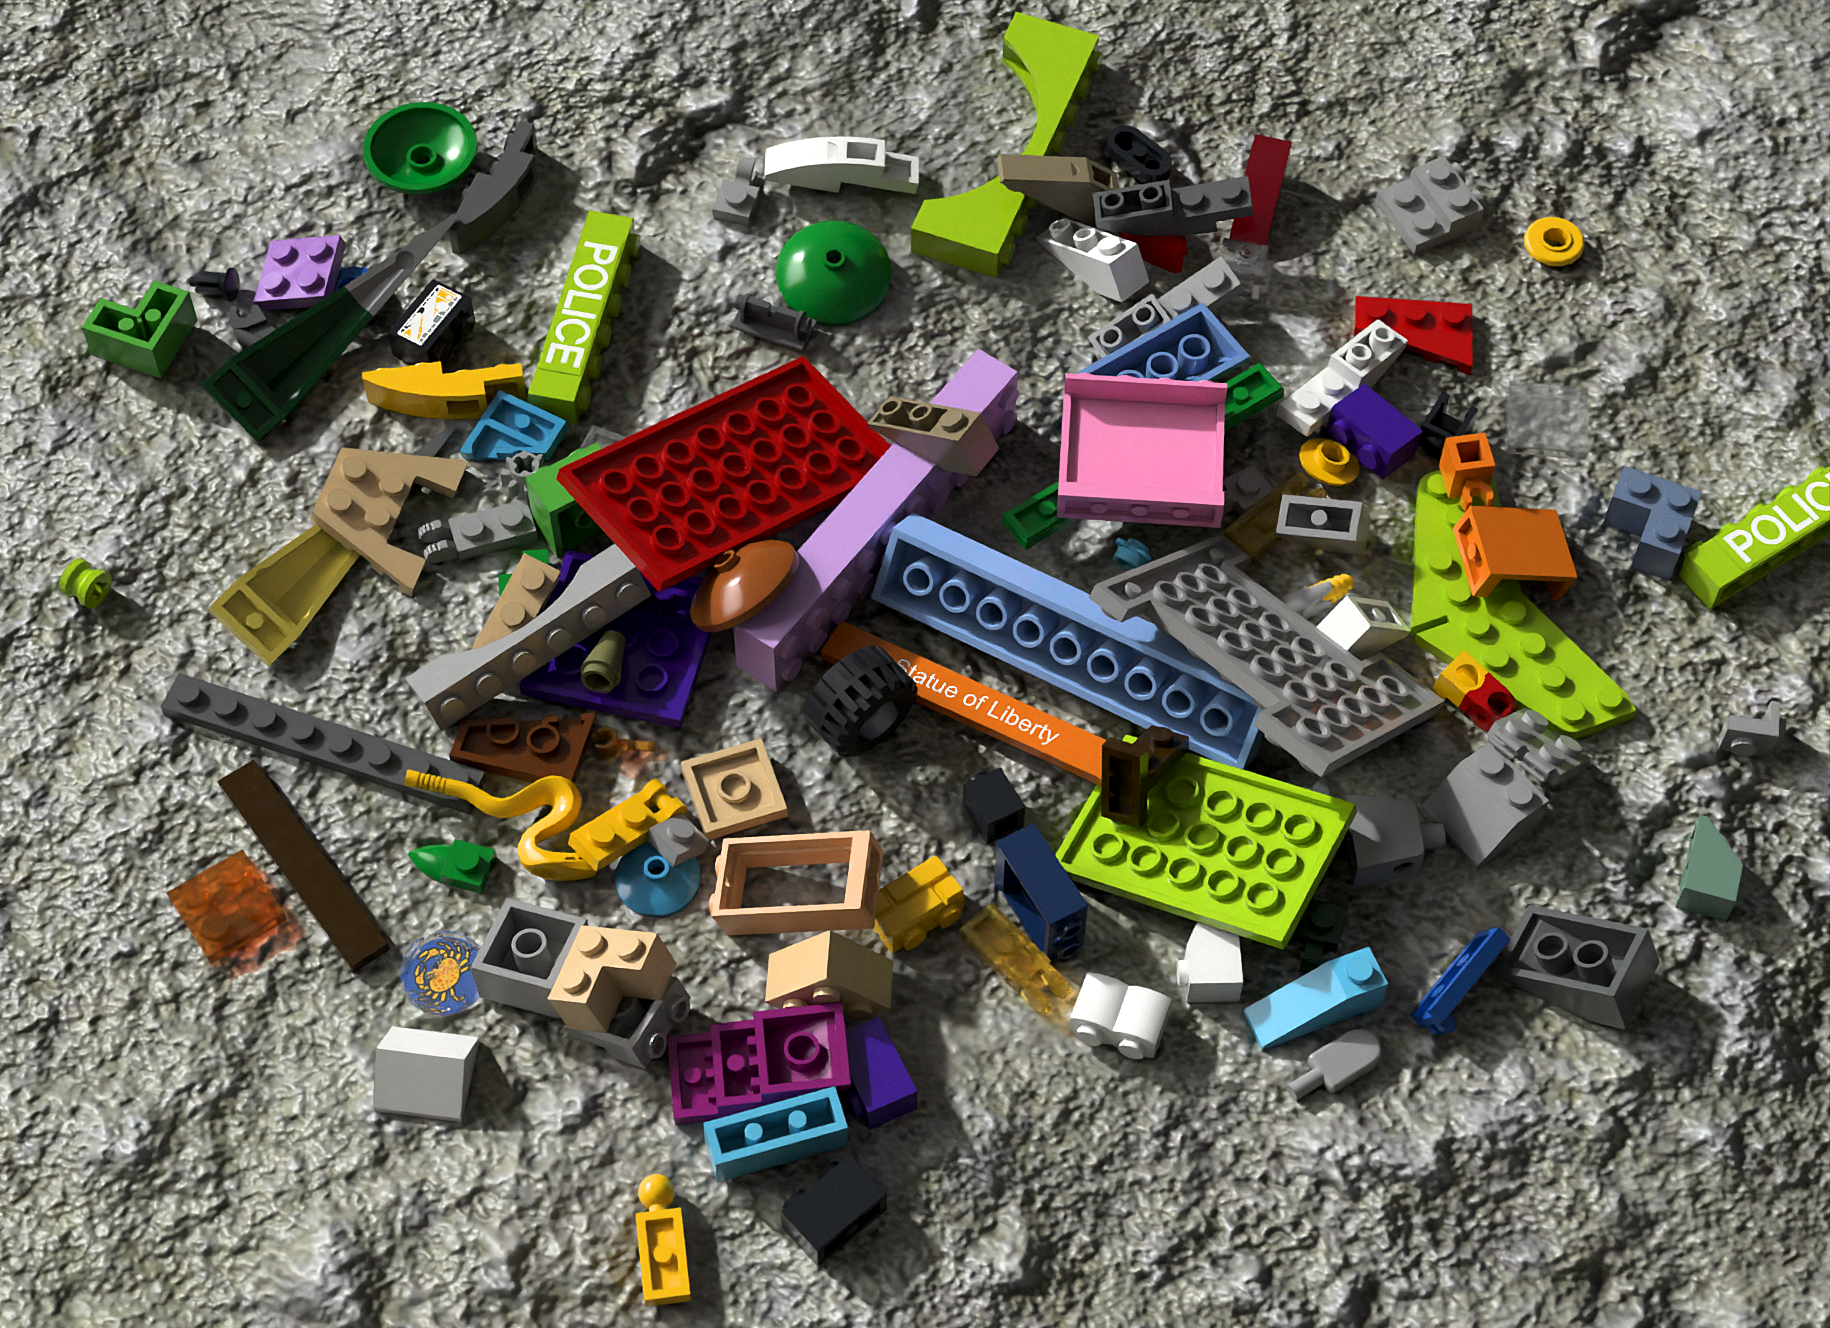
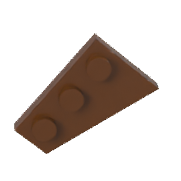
M581 713V718L559 719L558 715L542 716V720L516 721L514 717L463 720L449 757L451 761L469 767L532 783L540 778L552 775L567 778L575 783L597 724L596 713Z

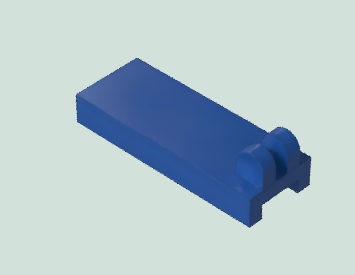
M1500 927L1476 933L1414 1008L1410 1016L1420 1027H1426L1434 1035L1450 1033L1456 1030L1457 1020L1451 1012L1511 940Z

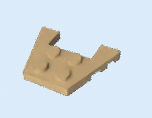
M341 447L313 508L310 520L350 551L356 550L371 562L370 567L380 575L384 573L399 584L398 589L412 596L426 559L387 544L414 483L454 498L468 462L457 459Z

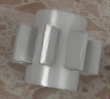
M522 450L521 453L516 454L512 458H506L508 470L501 471L500 475L502 485L508 486L511 498L518 496L521 499H527V502H529L525 478L531 476L536 470L545 465L542 454L535 456Z

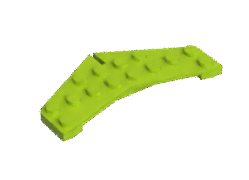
M1440 470L1423 476L1419 482L1416 495L1410 636L1415 634L1413 643L1447 665L1465 650L1511 692L1517 703L1516 710L1519 711L1526 708L1538 712L1548 721L1546 729L1550 732L1555 730L1561 735L1576 740L1633 719L1637 710L1627 693L1521 592L1519 580L1501 579L1488 597L1472 596L1453 532L1454 526L1465 513L1460 504L1461 497L1448 498ZM1493 476L1490 484L1494 493L1491 507H1501ZM1472 497L1471 506H1484V502L1479 497Z

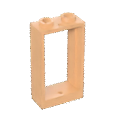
M870 830L723 839L721 855L716 858L715 862L717 884L715 894L711 895L709 901L710 915L727 936L874 929L884 851ZM850 862L844 903L741 908L747 868Z

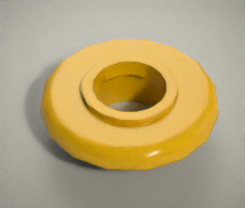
M1560 217L1538 219L1528 227L1524 235V246L1528 253L1538 262L1549 266L1572 264L1581 257L1585 249L1584 236L1580 229L1572 222ZM1555 240L1560 242L1563 246L1552 247L1548 245L1545 241Z
M1314 438L1307 440L1301 446L1299 453L1301 465L1317 481L1332 486H1343L1350 484L1358 477L1360 470L1358 460L1342 444L1327 438Z

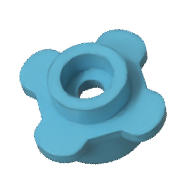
M1117 538L1115 543L1118 545L1113 559L1120 566L1130 571L1150 563L1152 557L1148 554L1150 552L1148 547L1132 538H1129L1127 542Z

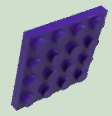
M567 550L560 569L562 576L551 595L547 608L565 591L574 579L580 566L595 557L594 555ZM640 572L651 596L523 678L519 685L520 694L681 729L712 632H704L698 629L690 617L692 598L702 578L691 576L659 592ZM605 631H617L626 638L621 681L608 693L593 692L582 683L581 665Z

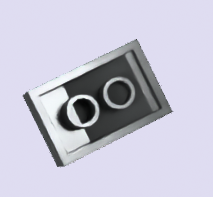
M1528 905L1493 971L1495 976L1585 1021L1626 1029L1660 961L1648 928Z

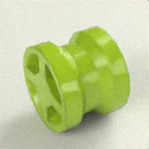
M77 558L62 573L59 581V590L69 598L77 597L81 605L92 609L100 605L106 598L112 584V577L102 569L94 570L90 562Z

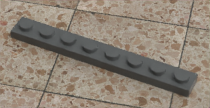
M181 673L177 675L160 706L165 716L469 815L474 805L466 800L439 794V792L434 793V791L429 792V790L425 791L404 786L407 770L469 783L481 790L487 780L485 771Z

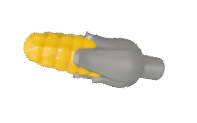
M1347 574L1334 576L1310 587L1305 585L1299 590L1290 592L1281 601L1308 620L1312 616L1321 613L1322 609L1331 606V603L1336 602L1337 599H1341L1343 595H1346L1353 588L1354 580Z

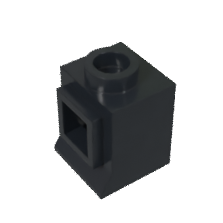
M1442 392L1420 428L1423 430L1419 446L1422 447L1428 456L1434 459H1441L1447 437L1470 435L1473 432L1478 408L1471 405L1463 422L1446 414L1450 395Z

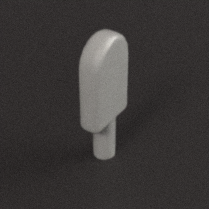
M1354 1029L1343 1034L1308 1057V1065L1312 1070L1286 1086L1288 1093L1294 1100H1298L1322 1084L1330 1093H1336L1372 1071L1379 1064L1382 1057V1045L1379 1039L1372 1032L1364 1029Z

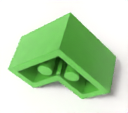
M154 280L136 309L100 298L83 324L82 330L92 356L161 379L198 319L189 291Z

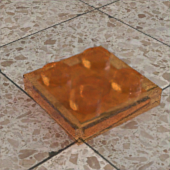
M243 849L166 892L169 901L210 965L287 921L284 911Z

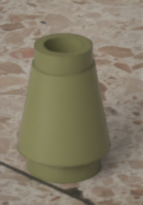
M612 630L605 631L581 665V680L589 690L597 693H608L620 683L626 638L621 633Z

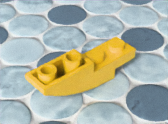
M441 361L433 363L422 362L411 366L390 369L380 368L375 371L362 372L364 388L369 403L387 410L423 418H481L498 390H502L521 400L527 399L521 363L511 365L500 364L495 367L475 370H459L443 374Z

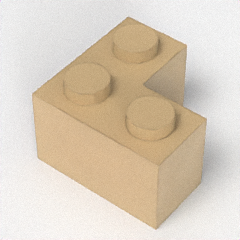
M581 925L549 994L548 1000L569 1029L607 1033L622 997L661 1000L677 963L657 933Z
M829 930L769 954L765 1002L779 1009L842 1002L843 1013L848 1019L865 1021L870 1019L872 1015L890 1009L893 960Z

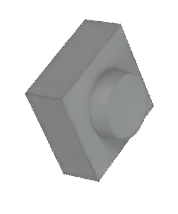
M682 813L650 827L646 838L673 867L705 853L709 842Z

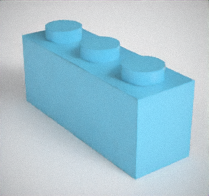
M835 1086L703 1123L705 1144L717 1183L847 1146L848 1126Z

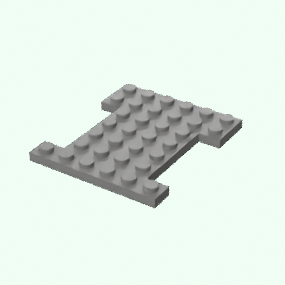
M1223 534L1097 583L1089 596L1092 601L1101 607V611L1106 616L1119 622H1124L1140 614L1146 615L1155 622L1158 630L1173 636L1185 645L1193 657L1207 662L1219 672L1223 680L1238 686L1250 695L1253 702L1258 707L1264 709L1260 712L1253 725L1265 734L1266 739L1270 743L1284 748L1299 760V764L1305 770L1320 777L1438 714L1445 702L1444 699L1381 652L1360 661L1242 572L1247 569L1253 556Z

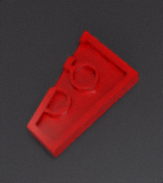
M1356 296L1354 303V337L1378 319L1407 339L1408 343L1405 349L1423 354V360L1437 364L1438 360L1458 366V372L1471 375L1473 367L1472 304Z

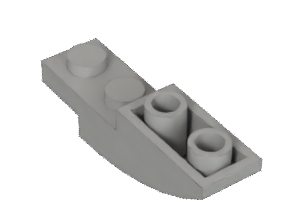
M1220 256L1160 298L1156 299L1153 293L1088 336V339L1101 358H1104L1201 303H1204L1213 312L1243 292L1244 288L1223 257Z

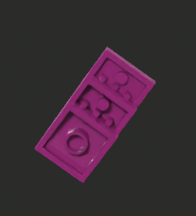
M842 1002L753 1012V1020L710 1024L711 1032L668 1036L675 1126L716 1120L834 1086L837 1092L851 1088Z

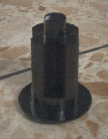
M230 267L225 273L199 271V275L195 274L194 277L190 278L189 284L191 287H195L197 294L224 295L228 302H233L239 293L240 278L237 270Z

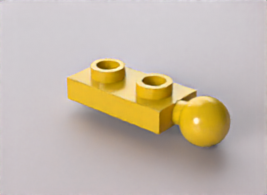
M653 1174L641 1182L638 1190L639 1199L649 1209V1212L635 1213L645 1307L691 1301L681 1207L667 1209L675 1196L674 1185L666 1176Z

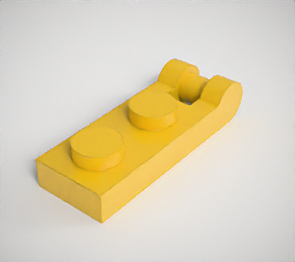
M658 778L649 781L642 791L570 833L568 845L597 872L646 842L650 827L681 813L685 815L687 806L678 797L672 798L667 794V787ZM654 805L660 809L655 814L649 809Z

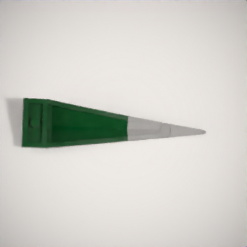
M452 214L341 289L229 358L201 383V388L257 445L283 420L287 419L456 222L458 214Z

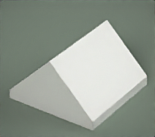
M392 1026L376 1048L373 1110L384 1113L462 1122L479 1047V1037Z

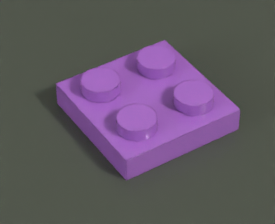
M340 235L271 241L254 303L259 306L261 311L312 307L333 294L346 248V243Z

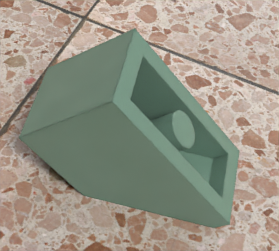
M1699 815L1690 835L1675 907L1727 921L1733 906L1741 908L1747 883L1740 881L1743 869L1742 862L1707 816Z

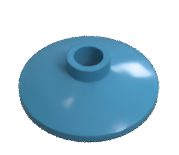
M648 841L623 855L615 871V886L621 901L633 912L647 917H666L680 912L694 900L701 883L700 867L695 857L673 867ZM653 868L664 869L658 875H653L649 872Z

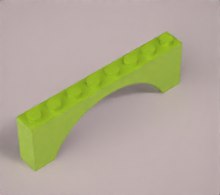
M1015 13L1003 37L1002 63L1016 74L1028 90L1033 100L1038 120L1033 136L1021 155L1053 156L1054 153H1061L1066 139V127H1073L1078 114L1079 99H1086L1091 84V79H1089L1091 73L1097 74L1102 63L1103 52L1098 51L1099 35L1023 13ZM1000 175L988 183L962 194L940 199L924 200L911 227V252L997 278L1002 265H1009L1015 249V243H1013L1015 237H1022L1028 221V215H1026L1028 209H1035L1038 202L1025 194L1009 190L1000 182Z

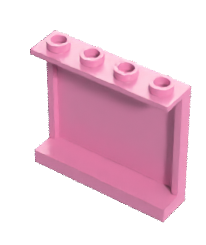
M1065 373L1057 518L1221 528L1225 493L1223 492V458L1227 383H1214L1209 380L1197 382L1173 380L1171 378H1134L1129 375L1117 377L1093 375L1090 373Z

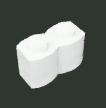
M1087 972L1070 1018V1032L1076 1034V1037L1081 1042L1088 1045L1111 1044L1117 1047L1121 1054L1132 1059L1154 1058L1170 1015L1172 999L1151 989L1129 986L1115 978Z

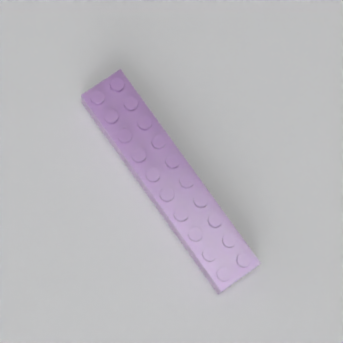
M977 349L930 403L981 412L996 441L1002 433L1007 434L1013 428L1018 414L1015 412L1016 400L1019 395V390H1017L1018 371ZM894 442L797 551L799 565L793 579L784 591L755 616L734 626L737 667L774 691H777L785 681H792L799 673L804 659L811 652L816 653L823 646L827 633L836 623L839 625L841 621L844 622L851 611L852 604L860 595L866 596L873 588L893 527L913 512L927 519L932 513H939L948 499V494L955 486L961 487L969 475L946 471Z

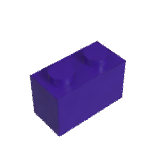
M1364 383L1333 405L1325 432L1335 442L1342 444L1351 454L1358 458L1366 468L1371 469L1379 477L1385 479L1415 456L1423 430Z
M880 1017L845 1031L851 1088L848 1089L849 1092L845 1094V1097L855 1119L862 1116L868 1130H871L917 1110L918 1091Z

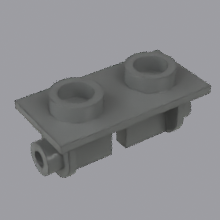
M747 293L745 296L741 294L737 296L734 308L739 311L730 327L802 352L817 324V320L807 317L805 311L797 312L779 305L775 307L770 302L755 298L752 294Z

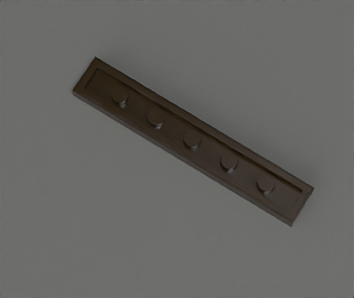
M254 759L217 781L220 790L352 973L390 950L385 938Z

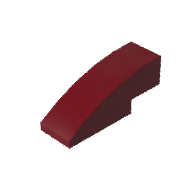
M1255 134L1244 176L1249 178L1254 216L1233 219L1227 249L1262 257L1265 256L1289 164L1292 147L1291 141Z

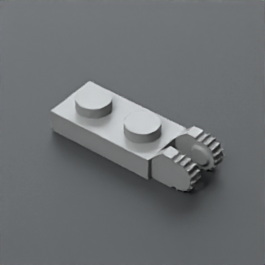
M527 499L448 519V522L439 519L432 521V523L423 524L418 529V536L421 542L429 544L423 553L425 559L430 564L446 562L457 558L460 561L538 539Z

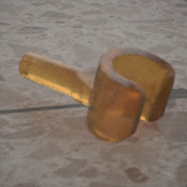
M602 727L596 732L599 740L610 742L606 745H595L598 753L604 759H614L620 755L621 751L655 752L656 742L620 739L616 731L611 727Z

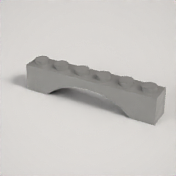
M614 544L582 564L574 579L561 596L542 614L524 627L483 647L456 654L441 655L405 679L423 709L440 731H443L650 597L651 593L638 568Z

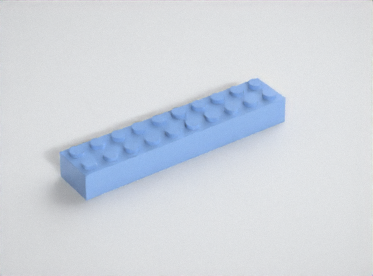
M914 512L893 527L871 599L1146 729L1151 725L1166 727L1173 732L1189 736V749L1213 761L1245 770L1257 756L1265 734L1253 724L1264 709L1258 707L1253 702L1252 697L1241 688L1223 680L1219 672L1207 662L1193 657L1188 652L1187 647L1176 638L1158 630L1155 624L1137 616L1124 622L1109 618L1101 611V607L1089 598L1090 594Z

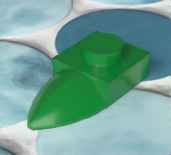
M454 839L452 845H428L408 853L413 864L429 878L446 885L480 894L484 891L497 859L495 849Z

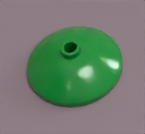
M433 102L409 103L386 112L369 128L363 143L365 164L372 177L390 190L411 195L435 193L454 185L470 171L478 151L476 133L470 121L459 111Z
M822 221L804 227L785 243L777 260L776 281L781 297L791 310L797 312L805 311L807 317L817 320L818 325L845 326L867 318L883 303L891 284V263L882 243L868 230L844 221ZM834 257L840 259V261L833 264L828 262V259Z

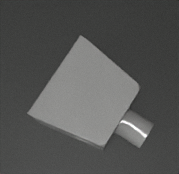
M1346 795L1345 801L1355 803L1357 808V814L1344 837L1353 888L1415 875L1420 872L1424 859V849L1445 847L1446 839L1443 823L1420 824L1417 806L1412 800Z

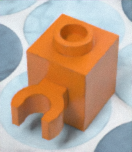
M1486 433L1447 437L1445 439L1439 463L1448 498L1461 497L1460 504L1465 512L1472 505V497L1481 498L1484 506L1491 507L1494 493L1490 484L1496 465Z

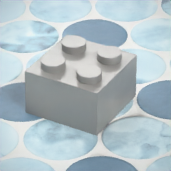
M506 898L470 967L479 997L560 1019L559 1014L549 1002L548 997L581 925L589 926L587 919Z

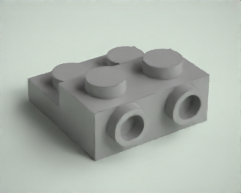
M1445 156L1413 168L1410 179L1378 191L1375 200L1414 255L1479 229L1485 209L1482 194L1476 189L1470 191L1465 184V175L1461 166L1458 163L1450 164Z
M671 976L661 1000L623 996L607 1033L569 1029L566 1024L563 1027L570 1037L605 1048L611 1058L646 1069L652 1058L658 1059L665 1052L667 1046L666 1036L674 1023H681L688 1016L690 1010L689 1000L691 997L679 979Z

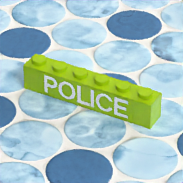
M588 211L528 391L529 404L553 414L570 424L577 425L582 410L587 411L589 408L592 393L590 384L592 378L597 379L599 377L602 362L600 353L602 347L607 348L611 339L610 322L612 317H618L620 312L621 287L628 286L631 275V265L629 263L631 257H637L639 253L640 235L635 234L634 218Z
M1824 466L1816 468L1803 483L1796 487L1794 485L1787 486L1772 502L1767 505L1763 503L1756 505L1738 523L1729 522L1725 524L1712 539L1705 543L1698 541L1687 549L1683 555L1685 560L1679 577L1710 610L1830 536V466L1827 468Z

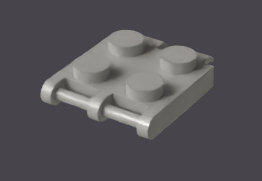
M1523 708L1495 721L1486 734L1490 738L1488 742L1510 759L1517 758L1520 760L1519 766L1542 783L1548 782L1554 787L1585 770L1592 760L1586 753L1579 754L1582 747L1577 741L1568 736L1561 735L1555 730L1550 732L1546 729L1548 721L1536 711Z

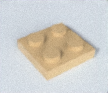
M762 738L681 762L682 773L702 830L708 840L788 817L787 806Z

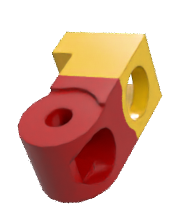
M1465 650L1440 673L1432 688V691L1442 699L1446 700L1448 698L1464 713H1467L1471 720L1486 732L1490 730L1495 721L1512 714L1517 709L1516 700L1511 692Z

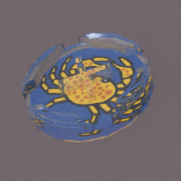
M446 930L435 932V936H430L426 939L422 937L415 941L403 955L399 968L402 990L411 1005L425 1014L437 1016L457 1014L474 1005L479 998V994L470 967L480 950L478 944L462 933Z

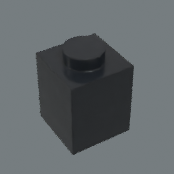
M1001 767L989 773L986 771L977 773L967 783L963 784L962 805L986 844L992 843L1024 827L1025 805Z

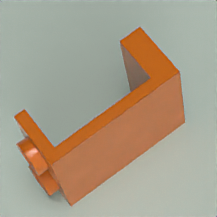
M1470 506L1453 528L1473 597H1488L1501 579L1546 581L1551 599L1559 600L1578 578L1576 565L1571 558L1566 542L1565 530L1561 526L1557 510Z

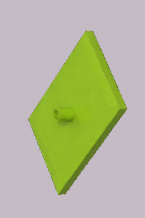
M1126 734L1122 741L1133 744L1138 738ZM1186 753L1148 791L1147 821L1139 829L1101 816L1102 787L1096 785L1055 856L1072 881L1284 950L1357 814V808L1355 803Z

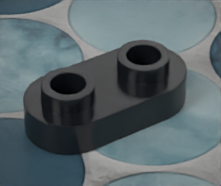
M1118 126L1109 132L1106 152L1110 159L1144 184L1168 180L1171 174L1172 158L1165 149L1132 126Z

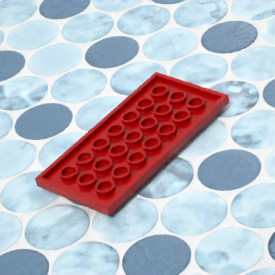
M802 356L559 468L556 480L649 582L661 592L713 566L714 561L728 550L735 551L745 544L763 541L844 500L891 445L878 432L870 429L864 417Z

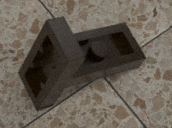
M1151 725L1133 744L1113 737L1102 744L1101 816L1139 829L1147 821L1148 791L1189 751V736L1173 732L1166 727Z

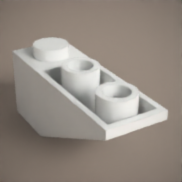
M1067 218L1053 222L1046 231L1036 237L1039 244L1098 294L1123 302L1150 282L1138 244Z

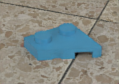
M498 390L460 449V453L466 460H506L507 457L512 458L516 454L521 453L522 450H525L535 456L542 454L544 460H549L568 431L569 426L567 421L502 390Z

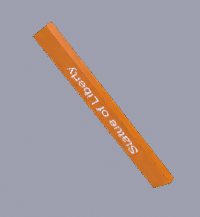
M843 621L839 623L821 650V659L835 665L838 661L860 648L863 649L871 645L875 647L880 646L916 682L918 692L915 702L1102 787V744L1107 740Z

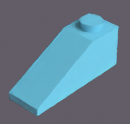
M1366 947L1324 963L1245 1008L1243 1013L1261 1050L1381 1007L1388 982L1370 947Z

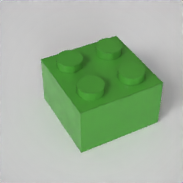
M597 442L586 448L577 449L568 457L550 466L541 467L531 476L525 478L534 525L556 557L605 533L556 480L559 468L602 449Z

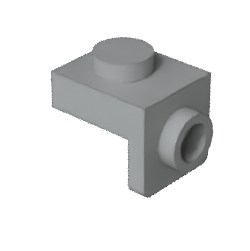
M1770 702L1763 720L1728 715L1719 735L1718 750L1729 751L1738 756L1756 755L1770 757L1776 742L1782 743L1786 730V718L1780 717V702Z

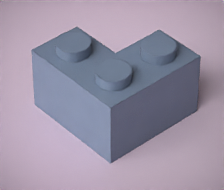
M1623 466L1603 524L1642 536L1630 568L1670 581L1699 502L1701 491Z

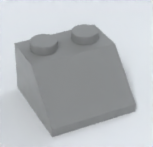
M1488 742L1461 761L1421 805L1420 810L1432 823H1443L1445 837L1478 870L1540 826L1549 800L1504 753Z

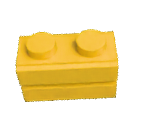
M933 856L879 889L873 930L876 934L878 933L880 939L891 953L903 947L906 950L913 949L926 938L928 931L938 925L946 928L961 917L962 910H964L965 893L955 878L949 874L948 869L937 856Z

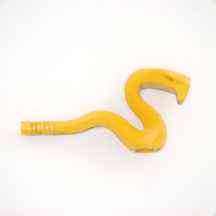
M407 770L404 786L425 791L429 790V792L434 791V793L439 792V794L466 800L484 813L498 818H513L531 812L543 805H551V812L528 828L522 835L517 849L521 864L531 874L550 881H574L596 876V871L578 853L552 852L537 847L541 842L565 831L576 821L582 808V796L575 783L571 780L552 775L540 778L511 797L498 798L469 783Z

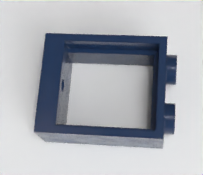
M1033 823L997 841L994 883L1044 961L1048 963L1058 957L1066 959L1077 953L1084 944L1088 904L1036 825Z

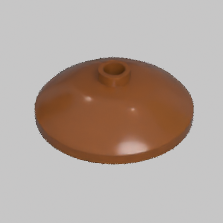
M764 540L745 544L735 551L728 550L721 554L714 561L713 566L707 570L693 595L690 608V617L693 623L701 631L718 632L739 625L755 616L772 603L793 579L799 565L797 551L788 542Z

